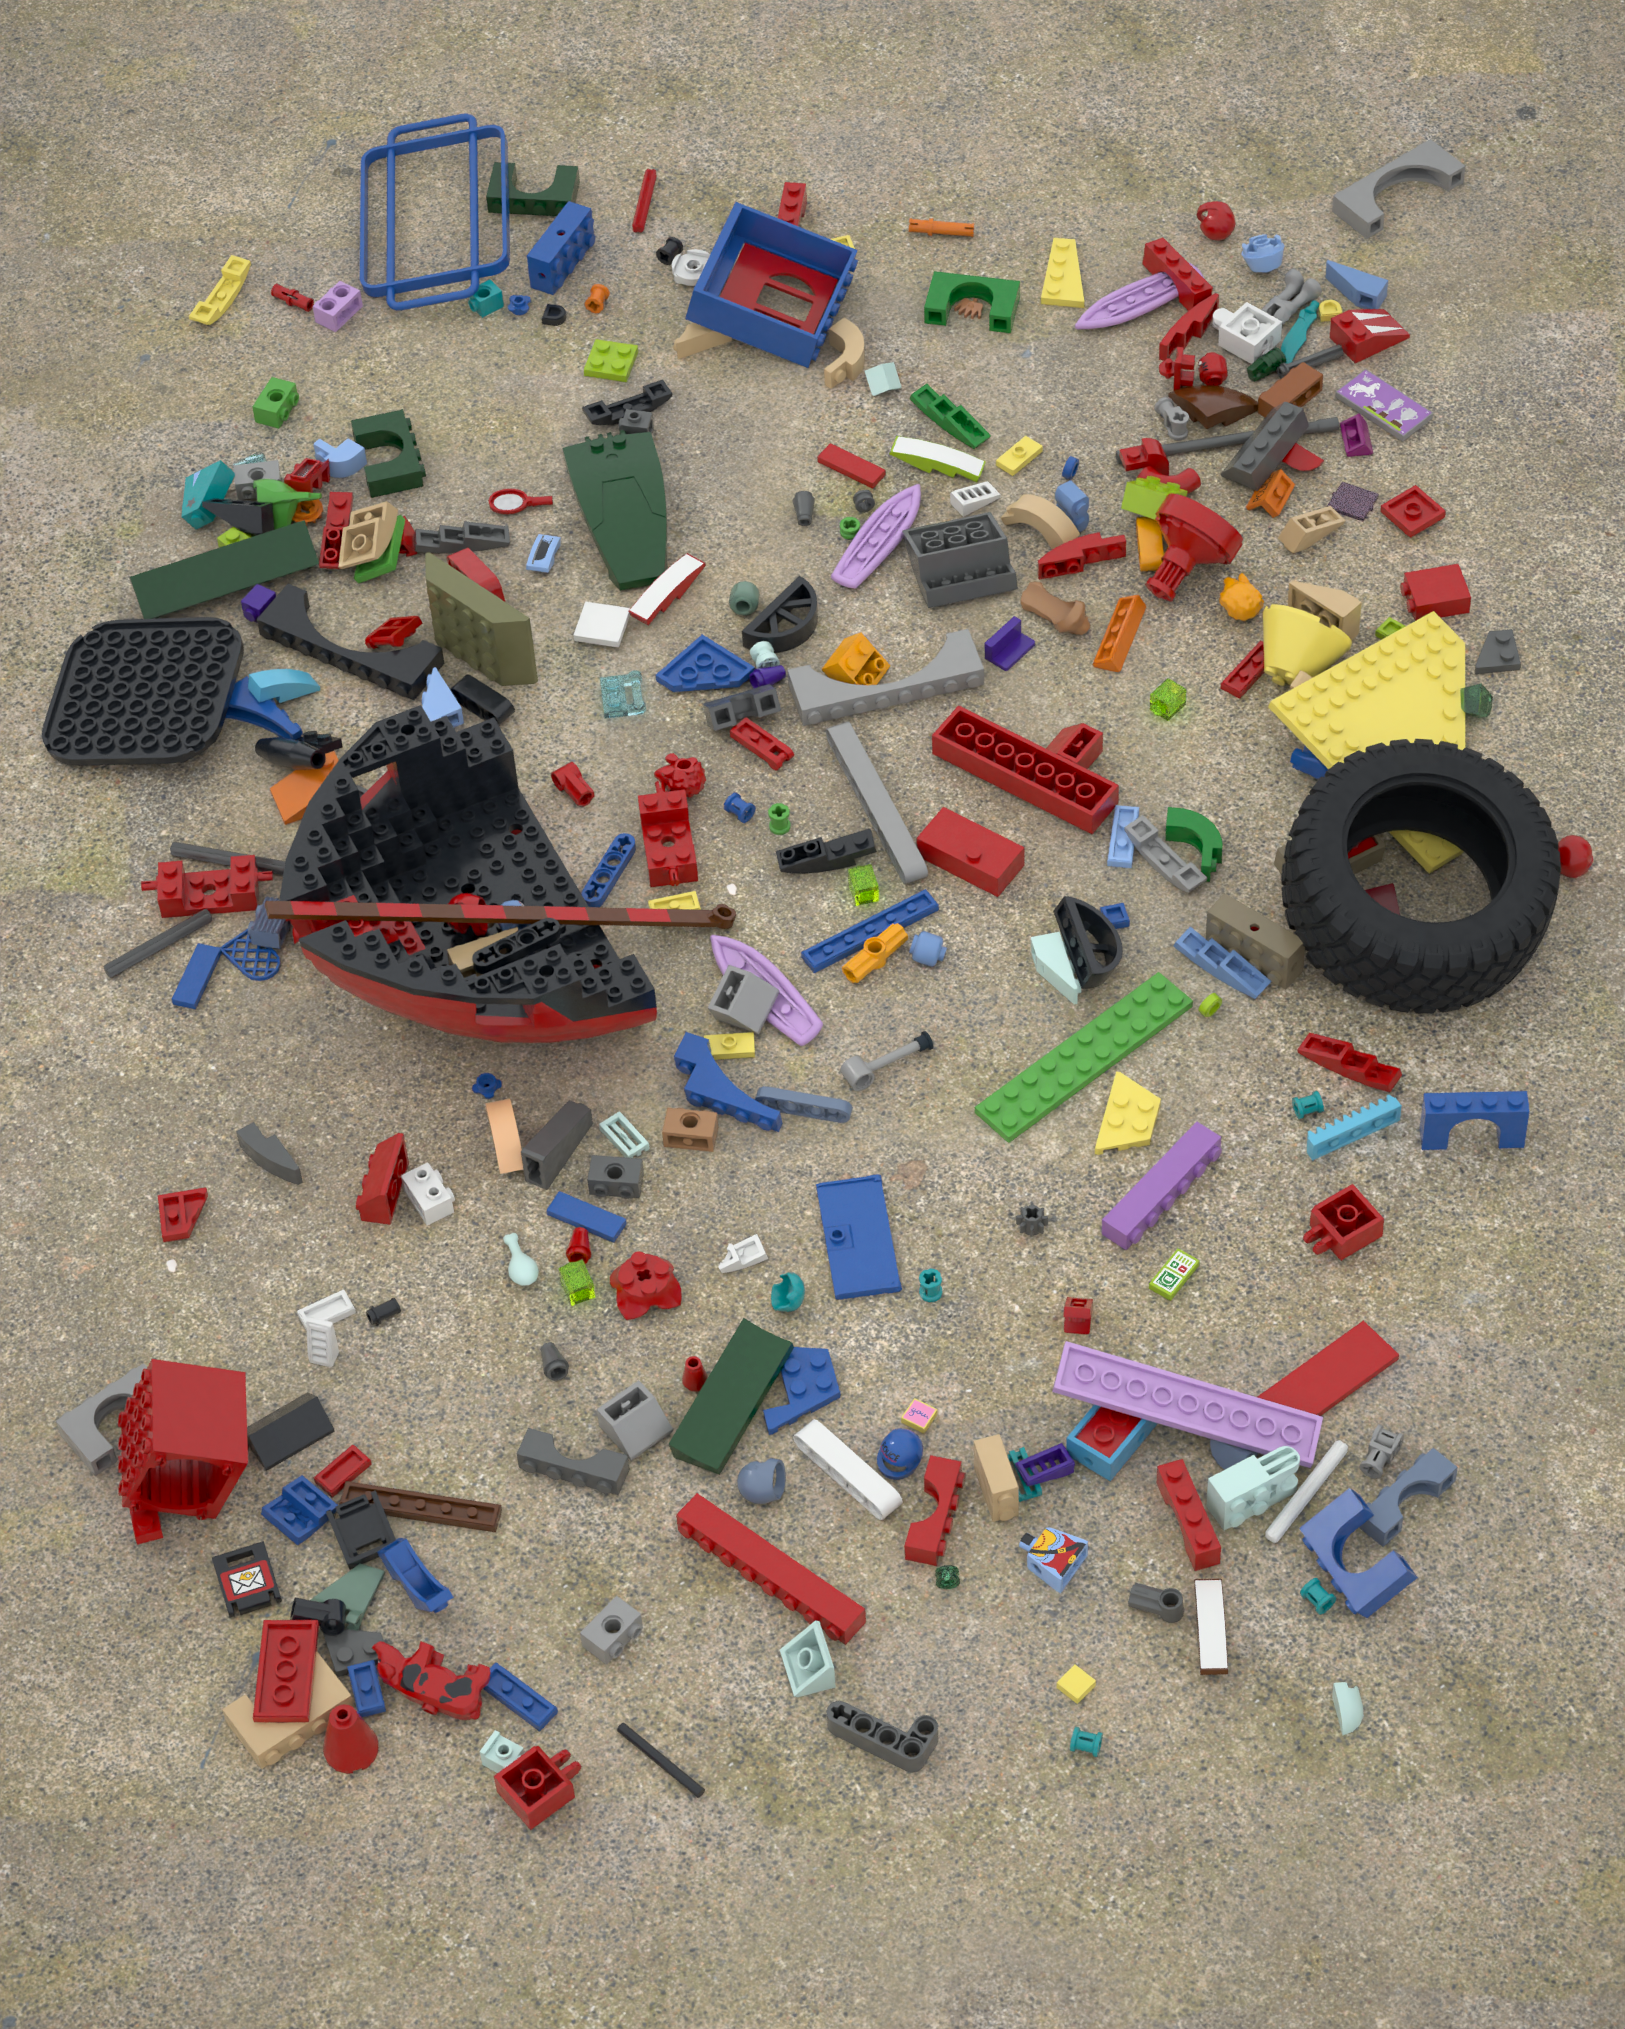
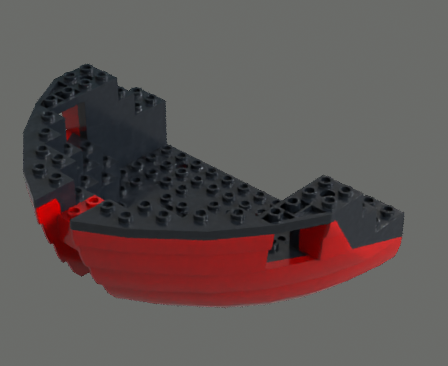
M421 705L375 722L336 763L309 801L286 857L279 901L448 904L458 894L472 893L473 895L483 897L486 905H501L506 901L518 900L524 906L589 907L518 787L514 752L495 718L456 732L447 715L430 721ZM386 766L388 771L360 797L359 790L352 778ZM285 919L286 921L290 920L300 936L305 935L299 938V942L306 959L310 960L315 968L327 976L333 984L386 1012L448 1034L500 1043H553L592 1038L630 1029L655 1021L657 1018L655 988L636 956L631 954L619 959L600 925L560 924V937L555 942L528 954V957L478 977L476 974L464 978L456 963L449 965L447 949L502 932L498 923H491L494 926L488 928L485 935L477 936L471 925L466 933L462 934L454 931L447 922ZM529 937L521 940V942L524 944H529L534 941V939ZM573 952L578 956L570 960L567 955Z

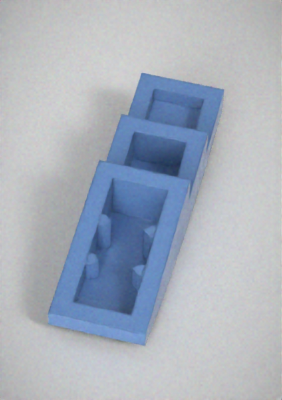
M1189 927L1173 945L1183 955L1212 976L1254 999L1271 983L1266 976L1234 949L1229 953L1213 938L1207 941L1192 927Z

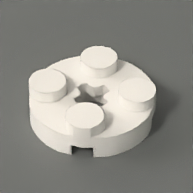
M698 249L687 250V254L682 256L681 253L678 254L672 261L674 281L678 284L695 286L710 254Z

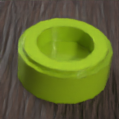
M1216 993L1210 994L1199 1006V1012L1204 1017L1212 1016L1220 1008L1222 998Z

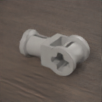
M1169 397L1159 399L1154 409L1156 413L1164 418V426L1168 430L1169 437L1173 440L1185 439L1188 436V429L1186 428V424L1189 422L1188 413L1179 406L1174 407L1173 400Z
M1378 1424L1368 1447V1457L1365 1461L1361 1462L1360 1470L1370 1478H1381L1385 1463L1390 1464L1393 1457L1398 1454L1404 1440V1434L1399 1433L1397 1435L1383 1429V1425Z

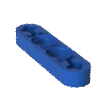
M623 833L615 837L583 888L581 894L589 907L600 908L604 904L634 855L636 844L635 838L632 835ZM613 859L620 861V863L616 866H611L608 864V862ZM600 877H608L610 879L606 883H599L597 881Z

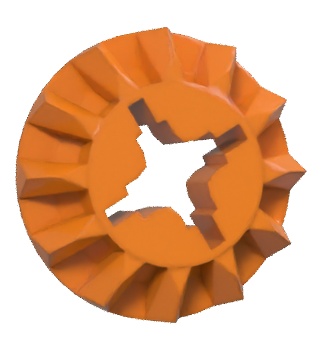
M321 501L299 502L292 521L297 523L305 520L306 526L308 522L316 523V519L322 518V512L324 511ZM301 508H302L303 510H305L306 512L309 511V513L306 514L305 512H302V511H301Z

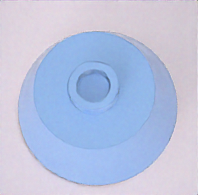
M1262 234L1249 238L1250 243L1247 245L1242 244L1243 251L1241 255L1251 271L1266 273L1281 266L1285 245L1282 243L1279 235L1276 234L1274 238H1267V234Z

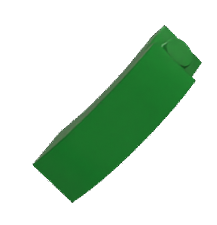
M1168 807L1165 841L1184 842L1194 846L1202 856L1201 872L1207 877L1205 882H1210L1211 872H1216V865L1222 864L1223 843L1218 829L1208 818L1200 813L1184 808Z

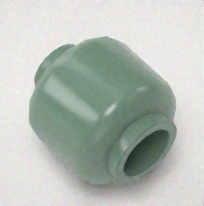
M742 581L736 583L732 587L729 597V605L732 611L742 616L754 613L758 608L759 589L751 582Z

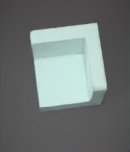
M894 362L880 364L865 370L873 396L901 388Z

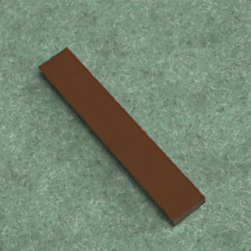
M349 1481L345 1482L339 1502L340 1505L365 1494L371 1505L375 1503L372 1500L371 1492L376 1490L386 1516L496 1532L502 1512V1505Z

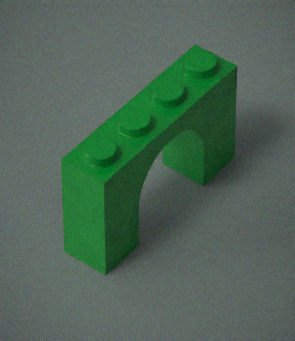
M934 271L924 306L925 324L946 326L950 310L956 302L964 298H978L991 305L989 331L1011 333L1020 300V281Z

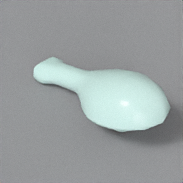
M516 1233L507 1234L503 1240L509 1246L512 1254L508 1267L509 1276L518 1285H530L538 1277V1266L534 1259L521 1251L518 1244V1235Z

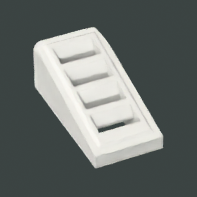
M987 481L951 492L950 504L964 517L1001 498V494Z
M308 1317L306 1325L309 1362L332 1367L339 1353L333 1323Z

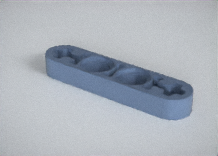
M766 1086L760 1087L755 1097L756 1101L780 1111V1113L838 1123L848 1122L853 1109L849 1102L842 1099Z

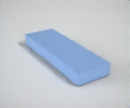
M1115 805L1107 866L1132 868L1135 846L1124 831V827L1139 818V807Z

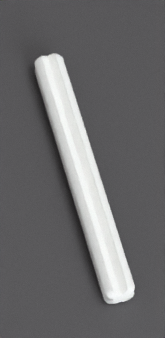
M1340 1440L1335 1441L1266 1530L1265 1537L1267 1540H1270L1272 1543H1277L1346 1455L1348 1452L1346 1443Z

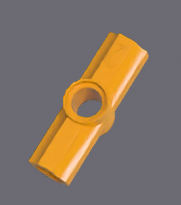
M898 923L890 925L879 936L867 939L864 943V948L842 966V972L850 982L858 983L873 969L884 967L887 957L908 940V934Z

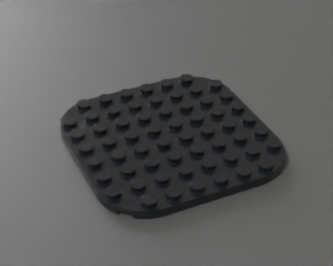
M214 617L111 620L93 626V631L88 632L85 636L80 634L68 648L43 724L42 740L48 753L55 760L73 766L184 763L203 753L216 742L221 733L244 654V644L238 630L232 627L230 622Z

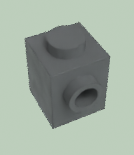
M626 409L624 418L619 420V431L624 430L625 434L651 432L652 434L654 430L652 412Z

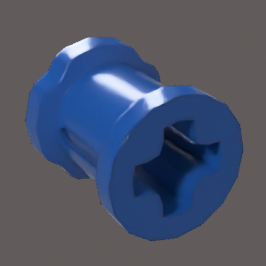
M737 792L728 796L724 803V810L728 813H734L742 823L748 822L756 810L755 805L742 800L741 795Z

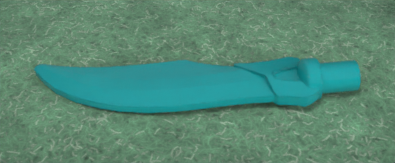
M1315 300L1308 307L1300 311L1299 318L1283 340L1281 351L1286 357V364L1293 362L1296 354L1307 340V330L1317 319L1316 311L1320 304Z

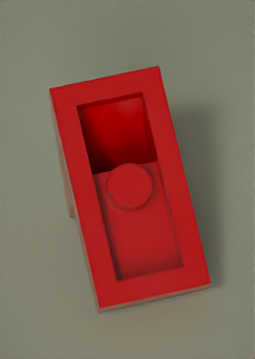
M1067 1297L1063 1316L1065 1317V1333H1090L1093 1299Z

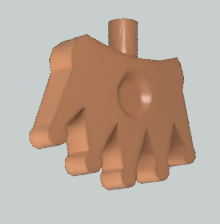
M964 298L959 304L954 306V311L959 310V315L964 313V318L971 314V319H974L978 314V319H981L983 304L977 303L978 300L976 298L973 301Z

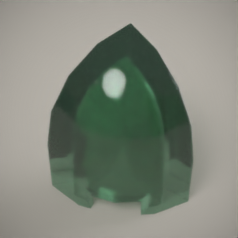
M1480 683L1461 688V709L1472 717H1488L1492 709L1493 696L1485 686Z

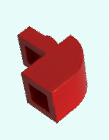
M1142 438L1141 445L1119 450V456L1126 472L1152 466L1163 475H1169V461L1158 440Z

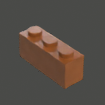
M1304 362L1296 368H1292L1285 377L1277 380L1270 389L1261 393L1258 398V414L1266 417L1274 407L1283 402L1303 407L1322 391L1323 374Z

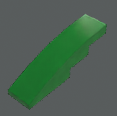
M927 383L911 394L910 400L926 416L969 447L975 449L991 437L962 405L956 407L945 394L939 396Z

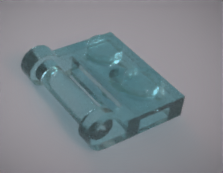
M634 670L626 675L600 677L605 719L645 713L646 704L642 699V674L640 671ZM624 686H632V704L626 703Z

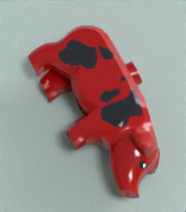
M382 1641L372 1646V1649L378 1656L377 1671L382 1681L408 1700L422 1705L421 1709L431 1715H437L440 1712L459 1720H476L480 1717L482 1709L481 1690L489 1683L491 1678L489 1667L479 1663L478 1666L468 1664L464 1675L456 1676L448 1668L442 1667L444 1654L435 1651V1647L428 1643L420 1641L419 1649L410 1658H405L398 1649Z

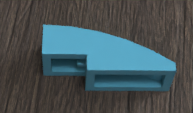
M265 670L249 674L248 689L259 703L272 698L282 703L320 691V686L307 672L299 670Z

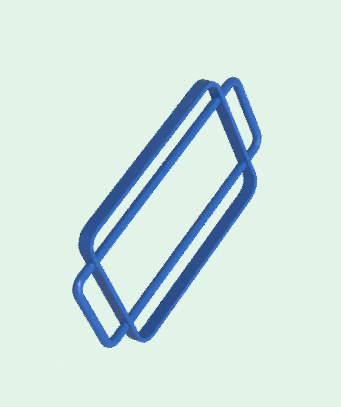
M467 113L395 127L387 136V145L371 148L364 153L361 158L360 282L364 293L371 297L386 296L387 305L391 309L402 311L469 298L478 291L479 278L493 276L506 270L510 263L508 142L503 128L497 125L477 127V120L473 115ZM461 122L469 123V129L395 143L396 137L401 134ZM498 137L501 139L502 256L495 262L479 265L477 140ZM469 142L471 267L395 281V156ZM387 158L386 283L370 285L367 284L368 169L374 161ZM471 280L470 287L465 290L402 302L395 301V294Z

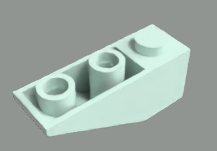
M1060 932L1031 937V955L1036 971L1070 1002L1078 1004V994L1081 993V986L1078 979H1074L1073 974H1075V970L1071 960H1068L1067 955L1069 953L1064 941H1062Z

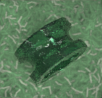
M944 1565L935 1570L937 1587L952 1589L959 1586V1569L956 1566Z

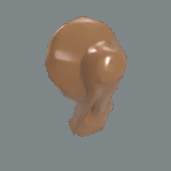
M1036 581L1030 582L1023 591L1020 599L1022 608L1050 621L1060 633L1084 635L1090 629L1084 602L1078 600L1065 602L1050 594L1041 582Z

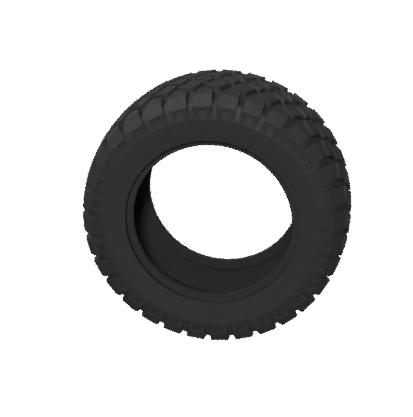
M1408 739L1391 740L1388 746L1381 742L1366 747L1365 753L1358 750L1346 756L1344 763L1337 762L1326 771L1325 777H1320L1309 792L1310 795L1306 796L1298 811L1299 816L1297 819H1294L1289 833L1292 840H1287L1283 857L1285 858V863L1282 864L1281 875L1283 907L1287 908L1285 910V917L1289 929L1296 930L1294 934L1300 938L1305 950L1308 951L1305 957L1316 969L1322 968L1324 970L1322 975L1334 985L1341 983L1343 991L1356 998L1364 996L1367 1003L1383 1008L1384 1004L1389 1005L1390 1010L1408 1013L1410 1009H1414V1012L1417 1014H1434L1436 1009L1444 1013L1459 1010L1461 1005L1464 1007L1472 1006L1482 1002L1485 997L1490 998L1502 990L1505 984H1509L1530 961L1547 931L1555 909L1560 884V852L1558 851L1559 844L1555 830L1551 828L1552 822L1545 809L1539 807L1540 801L1529 788H1523V781L1510 771L1504 772L1503 765L1491 758L1483 759L1482 753L1467 747L1460 750L1457 744L1444 741L1434 744L1432 739H1415L1414 743H1410ZM1410 830L1438 836L1460 848L1475 862L1487 882L1491 902L1475 914L1449 922H1423L1400 916L1380 905L1363 889L1352 871L1348 853L1367 838L1390 831Z

